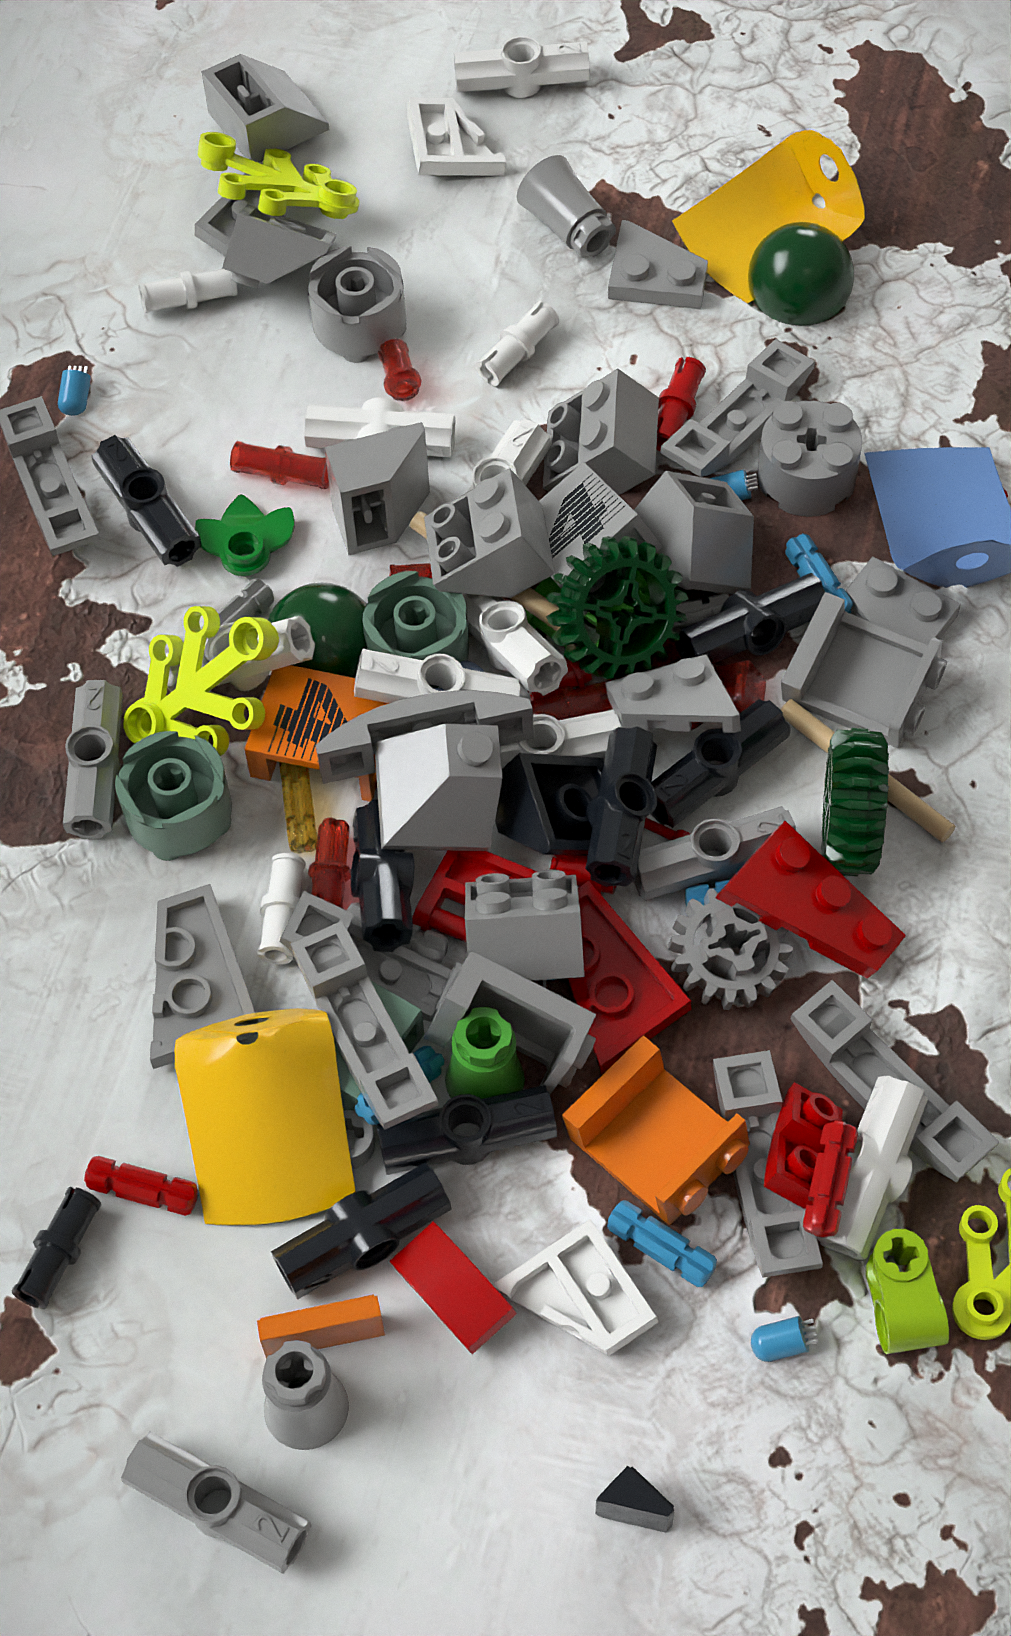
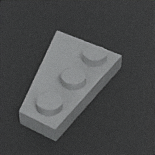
M211 884L159 900L157 902L155 943L156 982L152 1005L154 1017L153 1041H151L150 1062L153 1069L175 1062V1042L182 1035L217 1022L255 1013ZM258 1019L240 1022L236 1026L252 1025L259 1022ZM258 1032L239 1035L236 1039L239 1041L257 1035Z

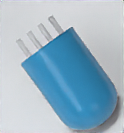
M68 366V370L62 372L57 404L59 410L65 415H79L86 409L91 376L87 374V366L84 367V372H82V366H79V370H77V366H74L73 370H71V366Z
M744 469L710 478L727 482L741 501L750 499L751 491L758 489L756 486L758 484L755 482L757 478H754L757 477V474L747 476Z
M800 1316L757 1327L751 1336L753 1353L761 1361L772 1362L809 1352V1345L818 1343V1340L808 1341V1338L817 1336L816 1332L806 1333L807 1331L814 1330L815 1326L805 1328L804 1325L814 1323V1320L802 1321Z

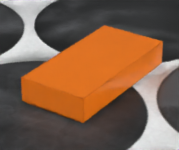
M374 1294L262 1317L260 1320H257L259 1338L266 1359L268 1355L277 1352L286 1341H304L310 1343L312 1347L318 1350L385 1336L378 1296H374Z

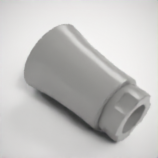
M553 155L543 159L521 181L517 190L518 203L546 224L570 249H575L582 258L588 256L595 257L608 247L611 238L616 233V227L607 217L606 211L578 179L564 156Z
M304 1341L284 1342L277 1352L268 1355L263 1369L262 1385L266 1395L264 1402L265 1422L271 1434L285 1446L298 1450L319 1448L333 1440L342 1430L349 1411L348 1396L343 1384L332 1374L327 1359L320 1351Z

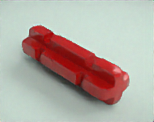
M834 1120V1122L826 1123L823 1126L820 1147L825 1150L824 1153L818 1152L808 1196V1199L813 1201V1206L806 1205L803 1219L804 1230L821 1238L835 1236L838 1233L842 1212L837 1209V1205H844L853 1162L848 1153L855 1152L858 1138L856 1127L843 1121Z
M94 1156L89 1161L85 1171L84 1182L90 1190L105 1194L113 1190L116 1192L115 1197L155 1208H160L164 1204L168 1206L167 1211L184 1216L190 1215L195 1207L199 1190L197 1189V1184L193 1181L178 1177L170 1181L167 1180V1174L127 1163H122L118 1167L115 1165L116 1160L102 1156Z

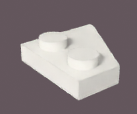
M409 97L407 116L418 175L504 176L506 167L505 156L501 152L493 154L483 143L485 136L483 131L474 122L466 118L465 111L453 98Z
M591 1219L495 1282L501 1294L507 1299L607 1356H610L659 1323L656 1315Z

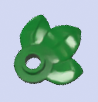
M242 494L238 495L227 507L221 521L216 519H198L195 522V530L200 536L202 543L201 548L212 555L220 557L223 567L231 574L237 576H251L262 571L268 565L271 553L285 546L290 541L295 528V519L290 507L274 510L264 516L259 508Z

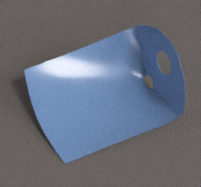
M990 447L915 448L864 453L891 557L899 569L925 582L945 588L955 585H963L967 588L1011 573V508Z

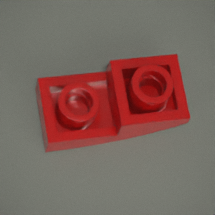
M794 1082L787 1091L775 1125L765 1169L764 1187L803 1209L806 1208V1205L813 1206V1201H810L808 1196L818 1152L824 1153L825 1150L820 1147L823 1126L826 1123L834 1122V1120L842 1121L843 1109L836 1106L825 1095L813 1093Z
M434 1221L389 1261L472 1355L517 1314L498 1290Z

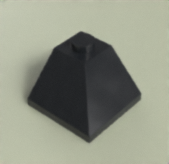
M518 753L502 768V783L495 818L498 833L544 855L588 856L593 827L587 816V807L590 801L599 794L604 767L603 758Z

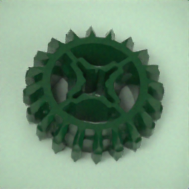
M630 536L622 537L619 544L613 537H602L600 549L591 543L583 544L584 560L582 561L570 555L566 557L567 565L572 570L568 576L562 573L553 575L554 580L558 584L563 585L561 593L553 592L546 595L550 603L559 606V610L546 616L548 623L560 627L552 636L553 641L560 646H566L563 654L567 660L573 663L579 661V668L588 674L594 673L597 670L598 675L604 679H612L616 671L619 676L626 677L634 673L635 665L644 672L652 670L650 656L654 655L660 659L668 658L667 650L663 646L665 641H681L679 634L673 631L672 628L674 622L682 623L688 620L686 614L676 610L677 605L689 599L685 592L674 589L683 580V577L677 571L668 570L672 563L669 556L662 553L656 555V547L653 544L644 541L638 545L637 540ZM637 570L647 583L650 593V604L642 602L638 595L639 582L635 581ZM606 574L603 585L598 590L589 592L597 580ZM624 603L634 609L622 608L621 611L615 610L611 613L600 606L613 607V605H622ZM584 612L593 614L597 620L596 633L600 634L598 647L588 636L584 624ZM644 623L640 631L629 640L634 628Z
M851 727V730L837 729L830 739L824 779L821 850L822 856L843 876L858 877L860 874L872 875L879 867L880 859L882 858L889 789L888 743L882 732L868 731V728Z

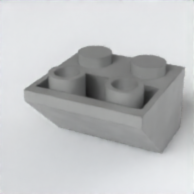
M239 54L201 71L208 113L226 135L236 140V147L247 159L258 163L262 162L266 149L276 148L285 151L329 130L327 120L284 70Z
M617 368L600 380L593 381L587 388L566 401L556 404L548 411L547 433L551 435L552 446L544 457L543 488L550 492L583 462L617 495L654 476L659 397Z
M422 422L404 427H394L388 431L357 439H348L338 444L324 447L332 508L348 555L397 543L429 495L426 435Z
M511 468L506 469L493 478L483 480L474 489L449 503L440 505L432 513L424 517L433 585L440 592L512 598L555 574L543 506Z
M665 471L634 511L663 546L657 554H665L671 559L672 563L668 570L677 571L683 577L678 586L685 590L711 591L716 594H734L742 590L749 591L751 589L754 525L752 513L727 482Z
M542 870L533 873L532 878L509 879V876L505 874L492 873L476 878V882H466L465 928L467 953L472 950L530 981L584 977L581 916L576 875H565L560 870Z

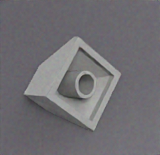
M248 204L237 215L222 269L233 272L231 279L247 286L258 287L260 281L268 284L328 253L334 244L337 234L285 216L264 214L258 207Z
M442 724L376 742L374 746L381 849L488 851L490 849L502 783L498 726Z

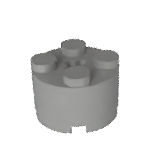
M351 246L332 250L319 258L310 271L308 297L314 334L326 348L343 355L347 361L353 363L363 362L370 355L389 348L407 329L401 268L389 254L377 248L367 247L368 253L352 252Z
M783 401L774 407L772 415L768 418L762 430L757 477L760 490L766 497L768 493L778 501V508L798 516H820L835 510L836 504L845 498L847 501L853 494L862 449V435L857 423L853 419L852 410L842 403L829 404L820 401Z

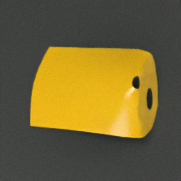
M813 130L795 132L756 162L672 220L689 252L708 261L707 274L730 293L748 304L753 301L748 285L749 264L755 249L769 233L786 224L810 222L830 229L843 241L850 237L864 221L865 207L856 176L848 164L842 149L831 139ZM823 154L831 157L838 168L839 178L836 182L829 180L822 171L820 158ZM816 193L820 194L825 201L823 209L816 207L812 202V198Z
M295 1008L251 1013L199 1028L176 1039L174 1050L175 1069L187 1123L205 1224L258 1225L283 1222L329 1209L344 1197L356 1192L341 1098L335 1043L326 1012L317 1009ZM270 1018L257 1024L236 1026V1024L247 1020ZM258 1032L256 1041L249 1045L241 1044L236 1039L239 1035Z

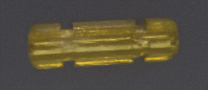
M279 762L289 849L296 854L313 852L318 847L309 768Z

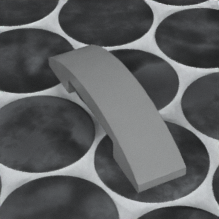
M775 339L748 364L746 379L699 423L692 419L687 421L661 446L660 453L699 477L707 476L720 470L740 456L762 435L763 427L772 415L774 407L780 402L791 401L814 369L815 361Z
M42 396L0 409V427L35 518L52 556L101 540L86 501L81 496L61 448L56 429Z
M463 690L418 695L377 707L344 723L315 745L322 782L325 784L376 773L373 755L375 754L374 745L377 741L442 724L498 726L500 746L534 739L530 699L512 694Z
M303 891L279 942L291 950L290 943L343 921L365 962L369 979L422 1009L423 1020L432 1022L462 964L456 962L453 969H450L403 946L396 948L394 952L374 951L371 944L362 940V928L351 923L355 914Z
M343 921L290 943L291 950L318 1009L326 1012L328 1015L334 1042L384 1130L438 1106V1098L413 1053L409 1054L367 975L365 962Z
M833 980L791 1015V1021L813 1052L836 1080L864 1109H866L877 1078L880 1076H891L902 1081H908L924 1090L923 1093L928 1097L909 1150L946 1177L958 1182L999 1144V1141L957 1100L949 1106L870 1029L873 1019Z
M770 1050L713 1059V1070L721 1117L728 1122L738 1113L746 1120L750 1142L749 1150L743 1162L733 1171V1176L747 1232L762 1278L822 1268L823 1263L817 1238L814 1234L806 1232L803 1228L806 1208L803 1209L764 1187L769 1148L782 1108L781 1093Z

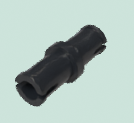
M67 1188L65 1197L47 1230H40L33 1241L36 1250L18 1283L11 1290L17 1299L34 1308H47L49 1299L68 1265H74L81 1254V1249L78 1245L94 1215L102 1206L97 1197L81 1188Z

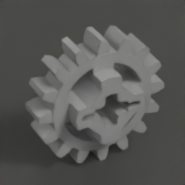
M712 888L707 891L704 897V906L692 898L685 909L687 916L678 915L672 928L680 935L671 937L668 950L680 953L681 955L674 960L671 969L673 972L686 971L689 976L682 987L685 991L692 990L696 986L704 990L701 1003L706 1005L716 995L721 997L723 1009L730 1010L735 998L740 997L742 1003L749 1008L753 1006L757 999V991L768 998L776 988L773 979L782 981L789 968L781 961L789 958L793 951V946L779 942L785 937L788 932L787 929L781 927L776 931L759 921L760 915L738 903L733 907L715 898L718 893ZM706 922L708 938L702 939L700 944L694 946L696 930ZM722 941H725L729 948L722 949L720 947ZM738 947L741 950L738 955H735L731 948ZM765 950L764 966L757 974H754L755 963L753 957H757L761 951Z

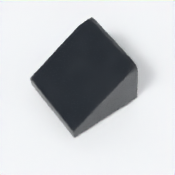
M627 1466L597 1497L595 1514L609 1520L666 1533L673 1525L675 1510L674 1505L633 1466L631 1468Z

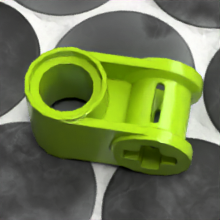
M892 1229L885 1232L877 1240L873 1253L870 1255L865 1266L866 1279L874 1306L877 1335L884 1353L892 1354L948 1344L949 1326L946 1309L937 1290L928 1249L924 1241L916 1233L907 1229ZM888 1256H894L896 1263H886ZM897 1265H907L905 1272H900Z

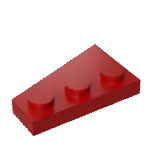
M786 821L771 833L715 897L731 907L738 903L759 914V921L776 931L783 927L806 939L810 949L867 979L882 967L906 937L888 917Z
M587 881L578 888L584 977L567 979L576 1004L596 1014L587 1034L596 1038L592 1049L601 1074H603L642 1036L650 1040L692 1008L691 1000L592 883Z

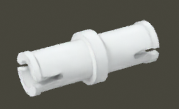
M218 269L191 275L190 271L187 270L179 272V277L145 284L139 283V295L144 313L147 314L151 311L185 305L187 309L197 307V302L237 296L236 281L231 279L233 272Z
M541 300L537 301L533 308L515 326H507L500 334V341L482 359L476 362L475 369L479 376L488 384L491 382L492 386H497L520 360L527 361L534 354L535 345L552 328L558 325L559 317L554 308L548 303L543 304Z
M280 853L272 857L268 893L263 896L260 903V914L264 921L258 957L262 961L274 965L287 964L293 960V952L279 941L301 895L302 877L306 862L296 854Z

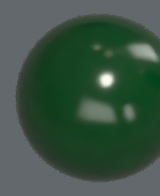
M810 222L786 224L769 233L755 249L748 270L749 290L756 306L770 318L790 325H813L831 319L847 303L854 283L853 261L844 242L830 229Z
M311 583L287 593L275 605L268 621L274 623L301 616L309 624L310 633L315 643L312 659L293 664L292 666L356 678L362 649H367L362 622L363 612L367 605L366 602L346 587L332 583Z

